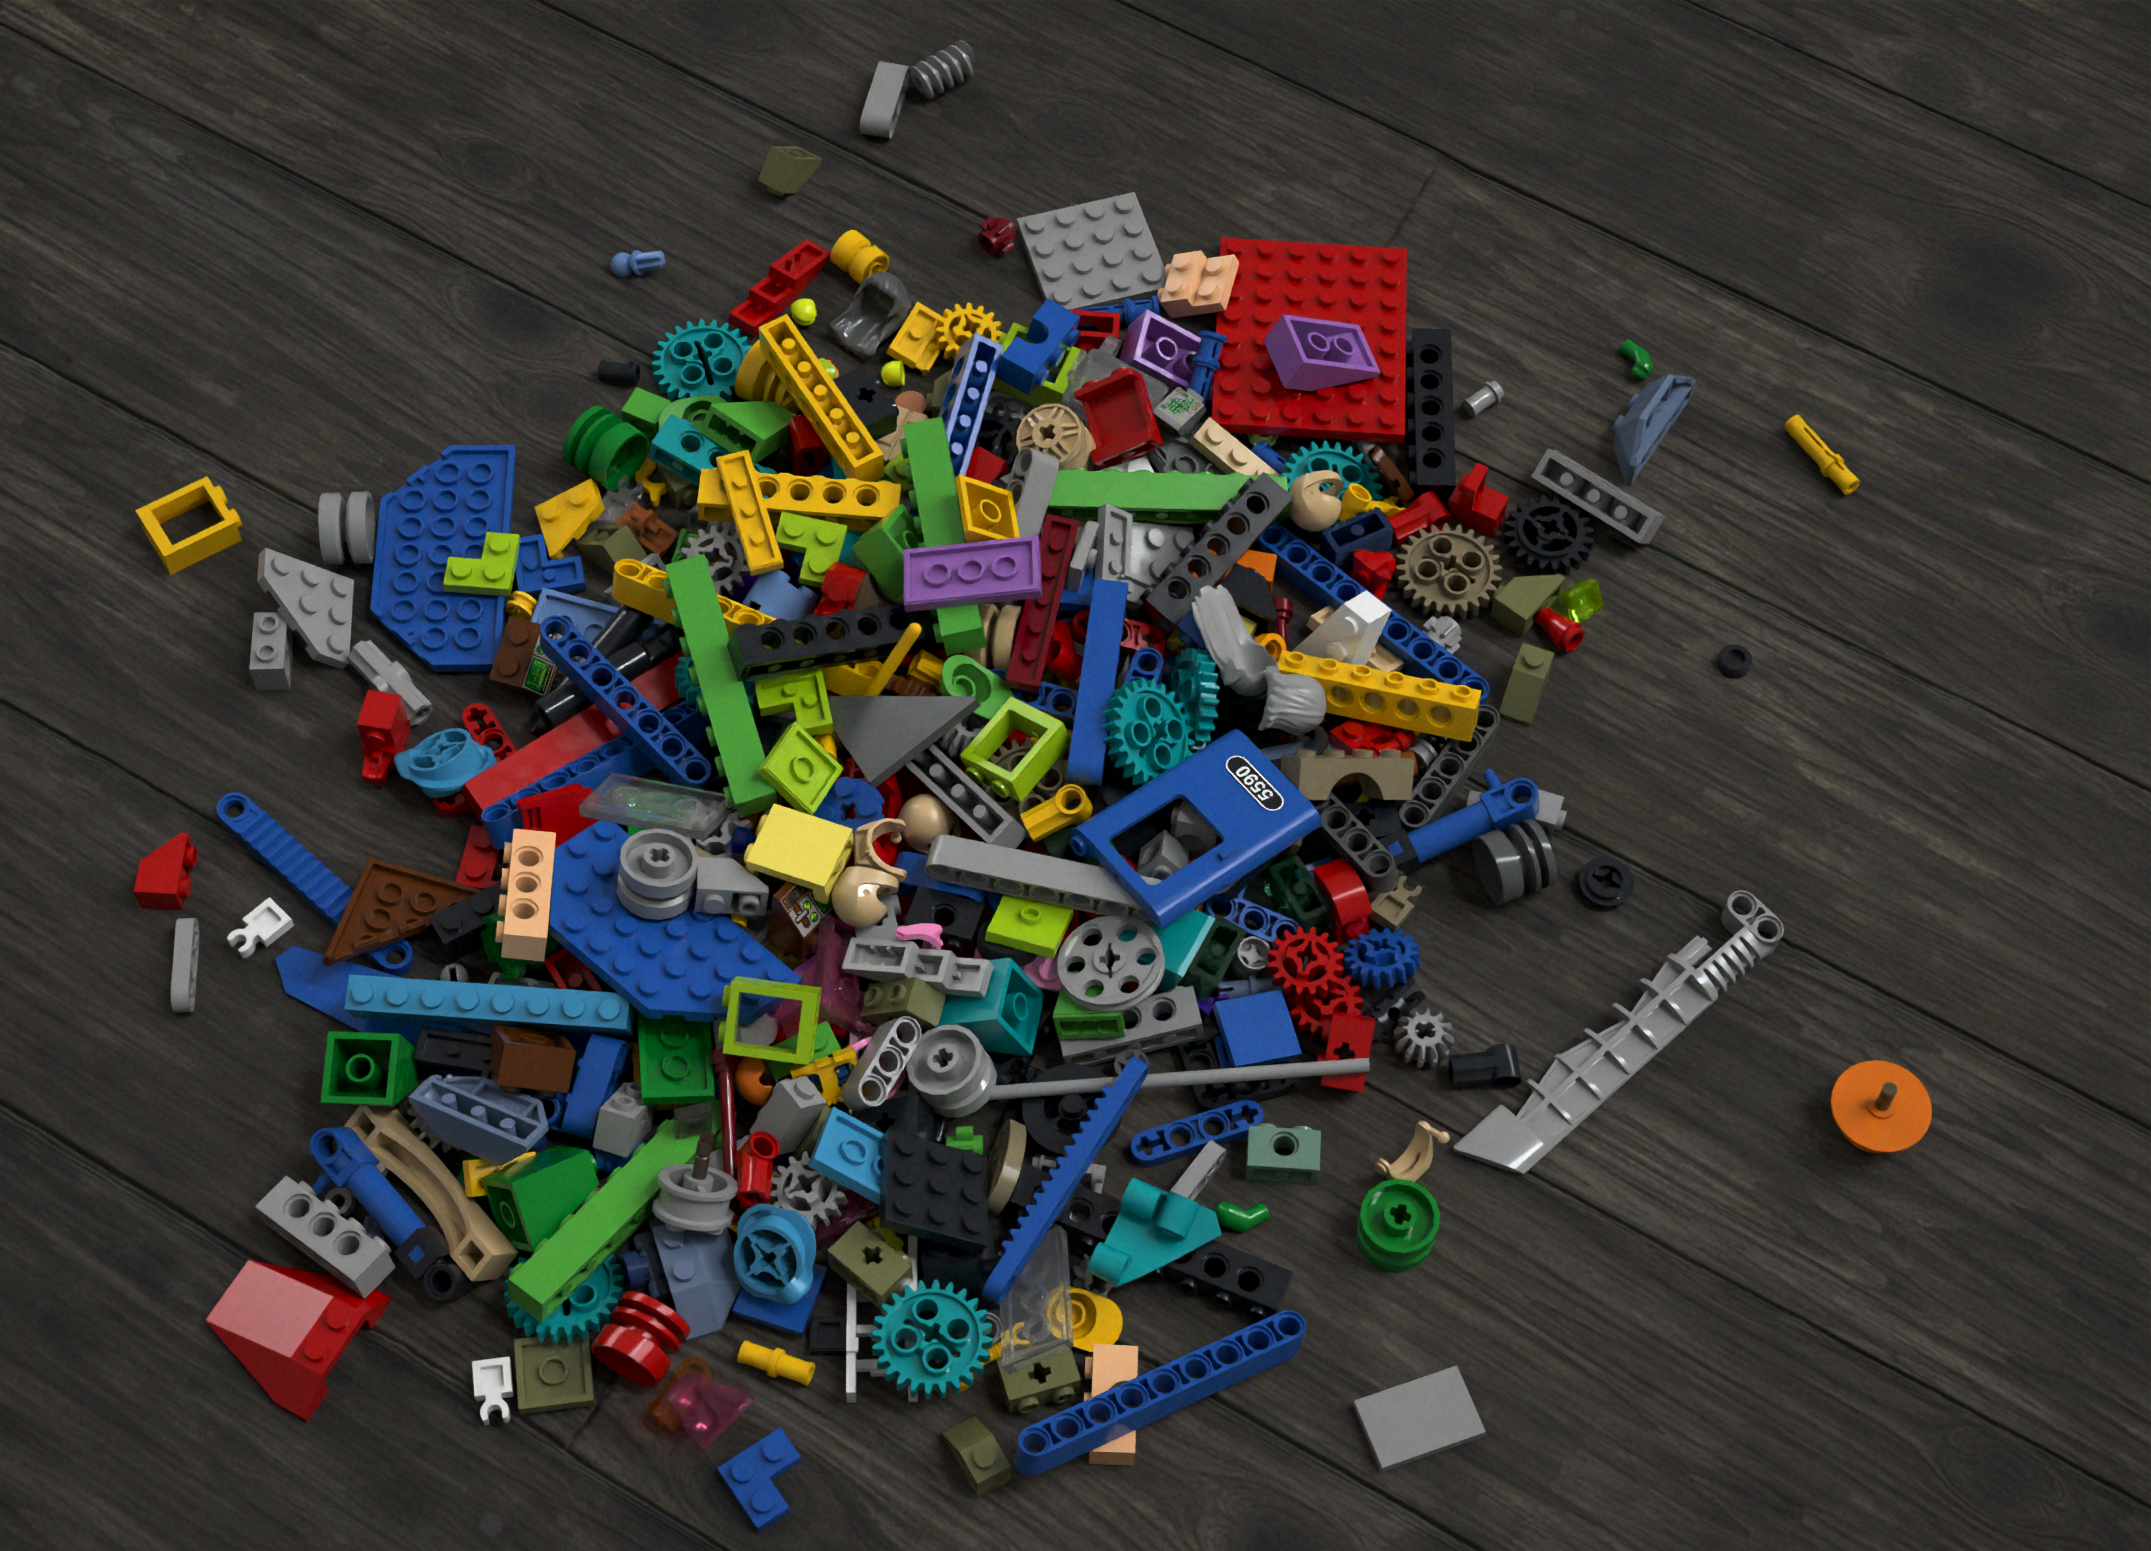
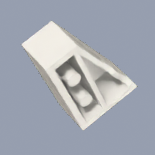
M1366 590L1340 606L1292 652L1297 651L1305 655L1324 659L1332 658L1339 662L1354 665H1366L1392 610Z

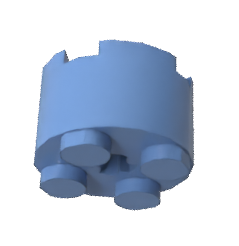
M774 570L759 575L742 604L747 607L754 605L759 612L776 619H786L789 621L813 614L815 608L819 605L816 603L819 595L803 585L797 589L788 583L791 579L790 576L781 570Z

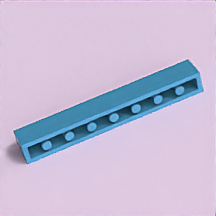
M349 974L344 1010L355 1018L492 1027L493 1023L566 1033L592 1034V1032H596L602 1035L635 1037L637 1009L619 993L351 974Z

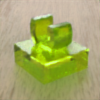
M1592 577L1577 582L1573 587L1561 592L1563 604L1568 607L1570 619L1580 623L1604 608L1598 581Z

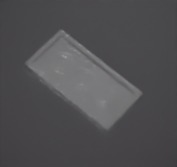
M612 773L579 805L580 816L643 829L671 830L684 837L705 840L736 808V806L729 808L725 794L618 773Z
M1061 1226L1047 1232L1015 1284L1000 1303L1002 1367L1009 1374L1074 1347L1067 1233ZM1002 1251L998 1253V1262L1002 1258Z

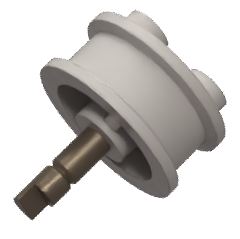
M710 1131L700 1132L694 1164L670 1165L662 1168L658 1173L657 1182L661 1187V1193L654 1200L652 1211L657 1218L665 1222V1227L668 1230L675 1232L693 1230L718 1235L722 1234L723 1229L730 1226L733 1221V1211L729 1206L731 1199L737 1195V1181L723 1171L708 1167L714 1134Z

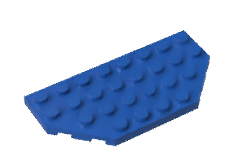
M450 445L441 452V457L430 466L425 464L406 479L404 486L395 493L390 491L380 500L370 610L372 616L434 672H488L492 670L504 634L507 596L445 592L443 581L448 557L481 559L486 532L511 534L517 458L516 445Z
M607 816L555 848L549 934L645 1017L662 1019L663 1015L684 1016L685 1021L714 1022V1018H727L728 1007L722 1006L725 985H731V981L736 976L802 985L803 979L735 922H732L725 914L694 912L695 889L693 901L687 910L673 918L662 920L646 919L631 913L621 904L616 892L621 847L631 836ZM741 993L738 1024L753 1023L786 998Z

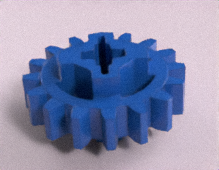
M1385 928L1383 933H1378L1375 929H1371V935L1359 934V941L1350 940L1348 942L1349 948L1344 949L1346 973H1350L1352 981L1361 979V986L1363 987L1373 983L1375 989H1379L1381 984L1386 983L1387 986L1392 988L1394 981L1398 980L1401 983L1407 982L1406 975L1415 976L1416 967L1421 965L1419 944L1414 943L1412 935L1403 937V930L1400 929L1395 933L1390 932L1389 928Z

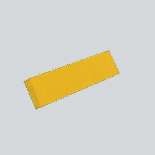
M749 450L716 457L717 467L750 575L754 576L783 569L782 556Z

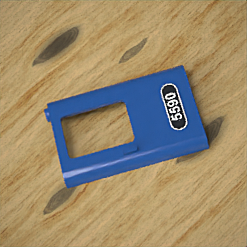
M1233 729L1072 829L1070 845L1078 856H1083L1086 859L1095 858L1162 929L1321 826V818L1313 804L1240 730ZM1177 798L1184 799L1223 842L1160 883L1149 885L1113 848L1109 841Z

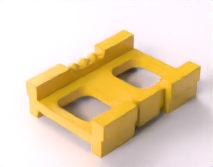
M850 1046L832 1052L831 1057L826 1056L814 1060L810 1065L795 1064L788 1068L792 1079L817 1074L823 1088L820 1094L827 1102L825 1105L829 1107L831 1103L835 1105L837 1101L843 1102V1086L837 1085L833 1073L834 1068L845 1063H852L855 1068L858 1062L855 1050ZM862 1086V1095L863 1097H866L867 1091L864 1088V1086Z

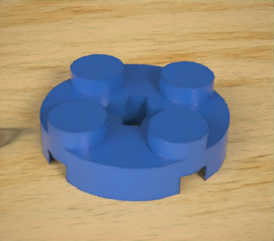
M841 777L833 784L815 811L814 816L852 828L854 837L855 830L858 827L884 819L885 815L882 814L881 804H884L881 793L864 780ZM856 805L853 810L856 814L853 820L850 818L845 820L847 809Z

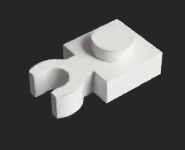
M269 897L242 919L246 928L232 931L228 935L227 940L231 947L240 941L246 942L245 945L238 949L241 957L244 959L253 954L258 942L261 941L268 947L292 928L294 924L292 919Z
M510 1357L472 1361L474 1397L476 1402L485 1401L480 1409L484 1425H489V1414L494 1410L502 1411L503 1421L508 1423L511 1414L503 1398L514 1397Z

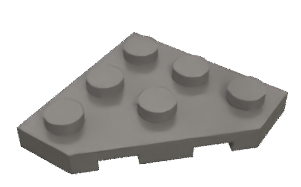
M1132 522L1130 572L1160 584L1163 581L1159 577L1171 562L1178 565L1182 560L1179 554L1191 541L1194 542L1193 528ZM1126 608L1127 619L1143 620L1136 611Z
M268 548L261 551L258 562V584L265 593L270 591L280 605L277 609L292 631L298 630L308 644L305 649L313 660L344 669L349 664L347 656L350 654L354 580Z

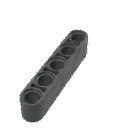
M1479 705L1477 724L1471 742L1451 738L1412 791V800H1406L1399 811L1401 827L1405 829L1406 833L1439 819L1496 739L1500 722V715L1494 707ZM1478 725H1485L1487 726V728H1483ZM1461 748L1469 749L1470 752L1463 751ZM1443 772L1452 773L1453 776L1445 775ZM1432 796L1436 798V800H1429L1425 797ZM1413 820L1419 824H1410L1407 821Z
M1330 792L1327 800H1309L1312 804L1322 802L1321 805L1315 807L1321 818V826L1315 829L1317 833L1340 857H1344L1350 863L1358 876L1373 891L1388 893L1394 890L1398 885L1399 876L1391 853L1332 792ZM1339 824H1343V825H1344L1343 827H1341V828H1339V829H1332V828H1333L1334 826H1336V825H1339ZM1362 846H1363V847H1366L1365 849H1363V850H1361V851H1357V852H1356V851H1353L1354 849H1356V848H1358V847H1362ZM1380 869H1387L1383 874H1375Z

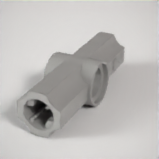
M362 640L353 646L351 653L347 656L349 663L368 681L370 689L401 695L410 726H419L425 722L433 711L432 703L413 685L411 677L403 666L397 661L392 663L371 640Z

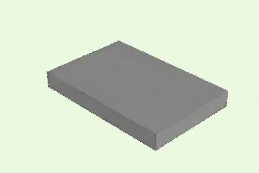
M1457 1365L1354 1400L1353 1407L1381 1472L1485 1437L1486 1434Z

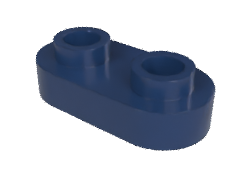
M636 1250L616 1255V1262L621 1265L622 1275L624 1276L625 1291L645 1287V1278L651 1277L645 1255L640 1257Z

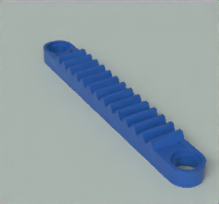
M237 792L224 795L216 806L221 824L337 929L352 896L351 888L348 885L345 886L339 877L336 878L329 868H325L320 860L318 861L311 852L305 849L303 844H299L293 835L290 836L284 827L281 828L275 819H271L265 810L262 811L247 796ZM241 805L244 807L243 813L238 817L232 818L226 815V811L231 806ZM405 939L363 953L383 972L395 976H404L409 973L415 963L412 947ZM393 951H402L406 954L405 959L399 964H390L386 961L387 956Z
M1133 1056L1113 1086H1104L1102 1088V1098H1096L1094 1110L1087 1111V1121L1080 1122L1079 1134L1073 1133L1071 1145H1065L1064 1157L1056 1159V1169H1050L1048 1181L1041 1182V1193H1034L1033 1205H1027L1025 1207V1217L1017 1219L1018 1229H1011L1010 1241H1003L1002 1258L988 1278L982 1291L983 1296L998 1305L1005 1299L1142 1086L1150 1070L1148 1063Z

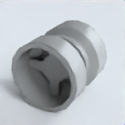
M1256 936L1244 938L1230 957L1232 972L1243 980L1247 979L1248 975H1255L1257 977L1269 963L1267 961L1269 950H1271L1269 944Z

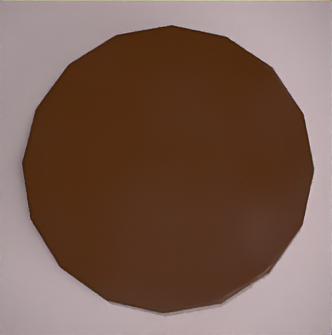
M1378 445L1367 451L1370 461L1374 466H1378L1382 478L1399 499L1401 498L1403 503L1413 499L1415 495L1385 452Z

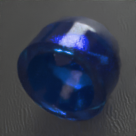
M736 825L730 853L745 855L748 845L750 843L754 844L757 839L753 830Z

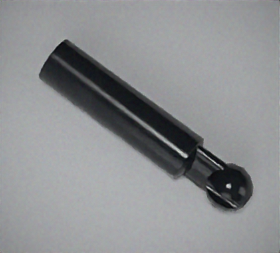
M623 604L591 644L605 658H608L630 643L636 642L653 622L654 618L647 613ZM579 656L575 662L581 663L586 661V659ZM564 674L554 686V690L570 681V679ZM537 710L534 711L529 719V728L531 733L539 738L551 730L541 720Z
M670 623L662 624L651 638L641 644L632 642L606 659L631 682L651 670L652 663L665 655L672 656L682 651L679 638L685 636L684 629L676 628L675 625ZM602 679L594 681L598 686L609 684V682ZM570 680L537 700L535 708L544 724L552 730L594 703Z

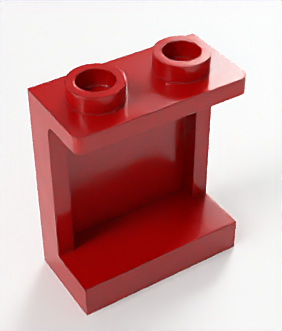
M1128 367L1119 368L1112 371L1111 376L1102 380L1088 381L1082 385V389L1073 392L1075 399L1083 404L1089 428L1096 445V449L1090 451L1095 465L1103 469L1164 446L1155 415L1152 413V405L1142 374Z

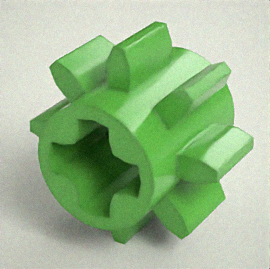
M973 1126L956 1127V1136H947V1146L983 1155V1135H973Z

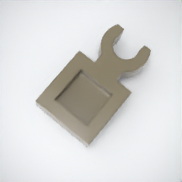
M1405 875L1399 877L1398 885L1394 890L1388 893H1380L1371 903L1372 914L1368 915L1370 919L1383 928H1389L1392 933H1395L1412 913L1415 906L1413 903L1417 901L1422 887L1419 885L1413 891L1406 890L1403 887L1407 879Z

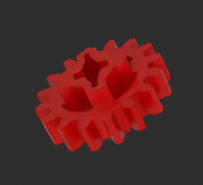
M1297 926L1295 935L1285 930L1282 940L1274 939L1273 950H1269L1267 961L1270 962L1268 963L1267 974H1275L1272 979V985L1282 984V994L1284 996L1292 991L1295 993L1296 1001H1299L1301 995L1305 994L1308 1000L1312 1002L1314 1001L1315 993L1318 992L1325 998L1329 988L1336 989L1339 981L1338 978H1341L1344 969L1341 966L1344 956L1341 953H1336L1339 945L1338 942L1330 944L1327 942L1329 935L1327 932L1319 937L1316 935L1315 927H1311L1309 933H1304L1301 926ZM1307 956V963L1309 965L1306 966V971H1302V962H1304V959Z
M1350 975L1343 979L1338 978L1339 981L1336 989L1329 988L1327 997L1323 998L1318 992L1315 993L1314 1001L1312 1002L1308 1000L1305 994H1302L1300 1000L1296 1001L1295 993L1292 991L1288 993L1289 998L1287 999L1286 1006L1290 1010L1291 1021H1299L1297 1028L1299 1033L1306 1029L1309 1030V1039L1311 1040L1317 1034H1322L1325 1018L1332 1020L1333 1010L1361 1015L1362 1012L1360 1010L1363 1006V998L1358 997L1360 987H1350L1352 980Z

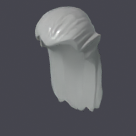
M1220 584L1216 589L1210 585L1200 588L1198 596H1195V601L1191 603L1192 615L1208 652L1220 668V676L1224 685L1229 686L1242 696H1254L1264 693L1268 690L1265 667L1269 666L1274 668V671L1280 673L1276 659L1266 652L1265 646L1256 643L1252 639L1241 619L1231 594L1226 588Z

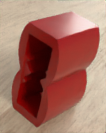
M800 414L792 417L788 424L790 439L786 449L794 476L811 477L817 475L825 468L824 462L828 456V449L805 415Z

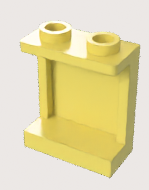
M774 803L769 815L765 814L761 818L758 827L759 835L755 843H750L745 851L744 863L747 865V870L755 877H758L761 872L813 889L814 900L828 904L834 885L840 878L854 849L852 828Z

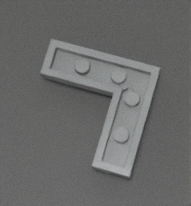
M1105 503L1098 508L1097 523H1099L1096 542L1098 554L1095 562V579L1129 582L1126 608L1137 612L1143 604V601L1139 599L1143 592L1152 583L1156 587L1159 583L1130 572L1133 514ZM1168 592L1171 597L1179 599L1175 593Z

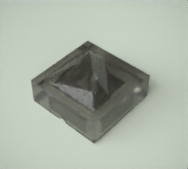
M709 1101L674 1110L673 1131L676 1140L700 1135L701 1131H711L713 1110Z

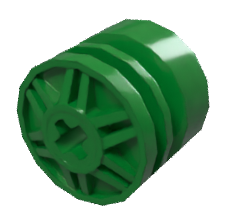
M598 405L586 410L575 421L564 441L562 455L566 463L585 475L589 474L593 481L613 492L625 487L635 477V472L640 469L648 454L649 439L646 434L629 423L623 422L620 417L605 407Z

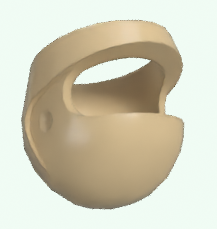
M1322 470L1307 473L1293 481L1289 494L1294 498L1288 504V513L1300 528L1311 532H1319L1329 528L1336 522L1342 508L1341 501L1336 498L1343 489L1340 475L1334 471ZM1329 482L1334 484L1322 492L1319 490V486L1322 483Z
M930 793L919 794L907 800L900 809L898 819H902L906 823V829L900 833L904 841L919 854L928 856L930 850L928 845L932 843L933 837L941 834L948 835L952 827V836L961 837V826L952 809L940 798Z
M859 866L848 867L837 880L831 897L834 912L840 920L849 926L857 928L872 926L879 922L888 911V908L878 900L877 896L898 892L899 881L896 877L876 869Z

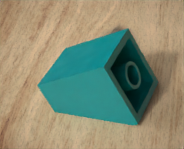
M1192 909L1162 929L1158 925H1148L1159 937L1165 956V970L1163 978L1157 987L1158 991L1165 993L1170 988L1175 989L1185 975L1215 918ZM1132 930L1124 931L1118 939L1124 942L1131 941L1136 937L1137 932ZM1098 935L1096 941L1100 942L1102 937ZM1110 949L1111 960L1109 962L1114 964L1115 960ZM1148 953L1143 954L1138 958L1137 963L1149 965L1155 960L1156 956Z
M1011 958L989 960L993 964L994 969L985 998L946 994L938 1026L959 1025L969 1029L979 1039L984 1050L988 1052L1020 1056L1032 1055L1045 994Z

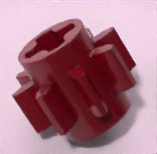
M998 216L994 219L989 217L979 225L982 231L978 233V241L987 253H995V255L1002 253L1005 255L1015 247L1012 241L1016 239V229L1008 219L999 218Z

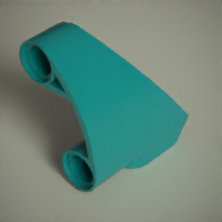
M1133 1177L1125 1190L1120 1204L1121 1210L1105 1242H1099L1091 1256L1087 1273L1116 1286H1122L1151 1273L1220 1237L1222 1234L1216 1212L1172 1191L1168 1193Z

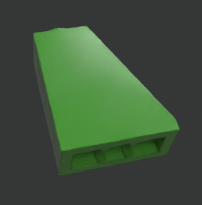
M774 401L713 403L710 405L699 432L731 453L749 450L752 463L755 465L787 444L790 438L788 424L792 417H796V415Z

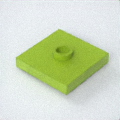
M795 721L788 725L757 772L797 811L813 816L844 768Z
M1004 894L987 928L985 941L1054 959L1073 917L1074 909Z

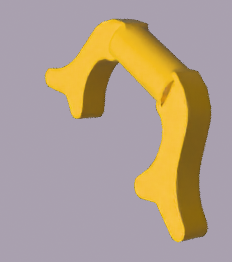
M647 457L640 469L635 472V480L638 487L650 495L652 505L656 507L659 505L660 497L666 494L668 490L665 483L649 481V477L657 467V463Z

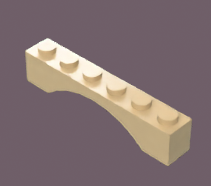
M360 1105L344 1126L353 1129L380 1161L379 1163L397 1175L426 1204L444 1232L449 1245L450 1256L472 1282L498 1279L519 1252L472 1197H466L464 1187L425 1141L417 1138L419 1134L414 1128L410 1127L408 1121L395 1106Z

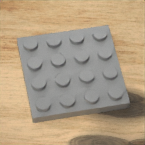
M1135 192L1017 218V229L1044 301L1048 298L1066 309L1076 310L1122 304V301L1128 298L1131 301L1151 299V296L1158 294L1160 288L1165 287L1167 280L1165 277V267Z

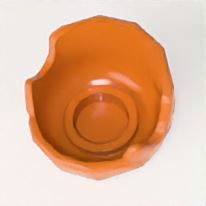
M743 1056L739 1060L740 1064L736 1066V1072L734 1073V1082L737 1090L751 1104L765 1106L773 1094V1089L770 1085L772 1077L762 1075L766 1069L764 1065L766 1059Z

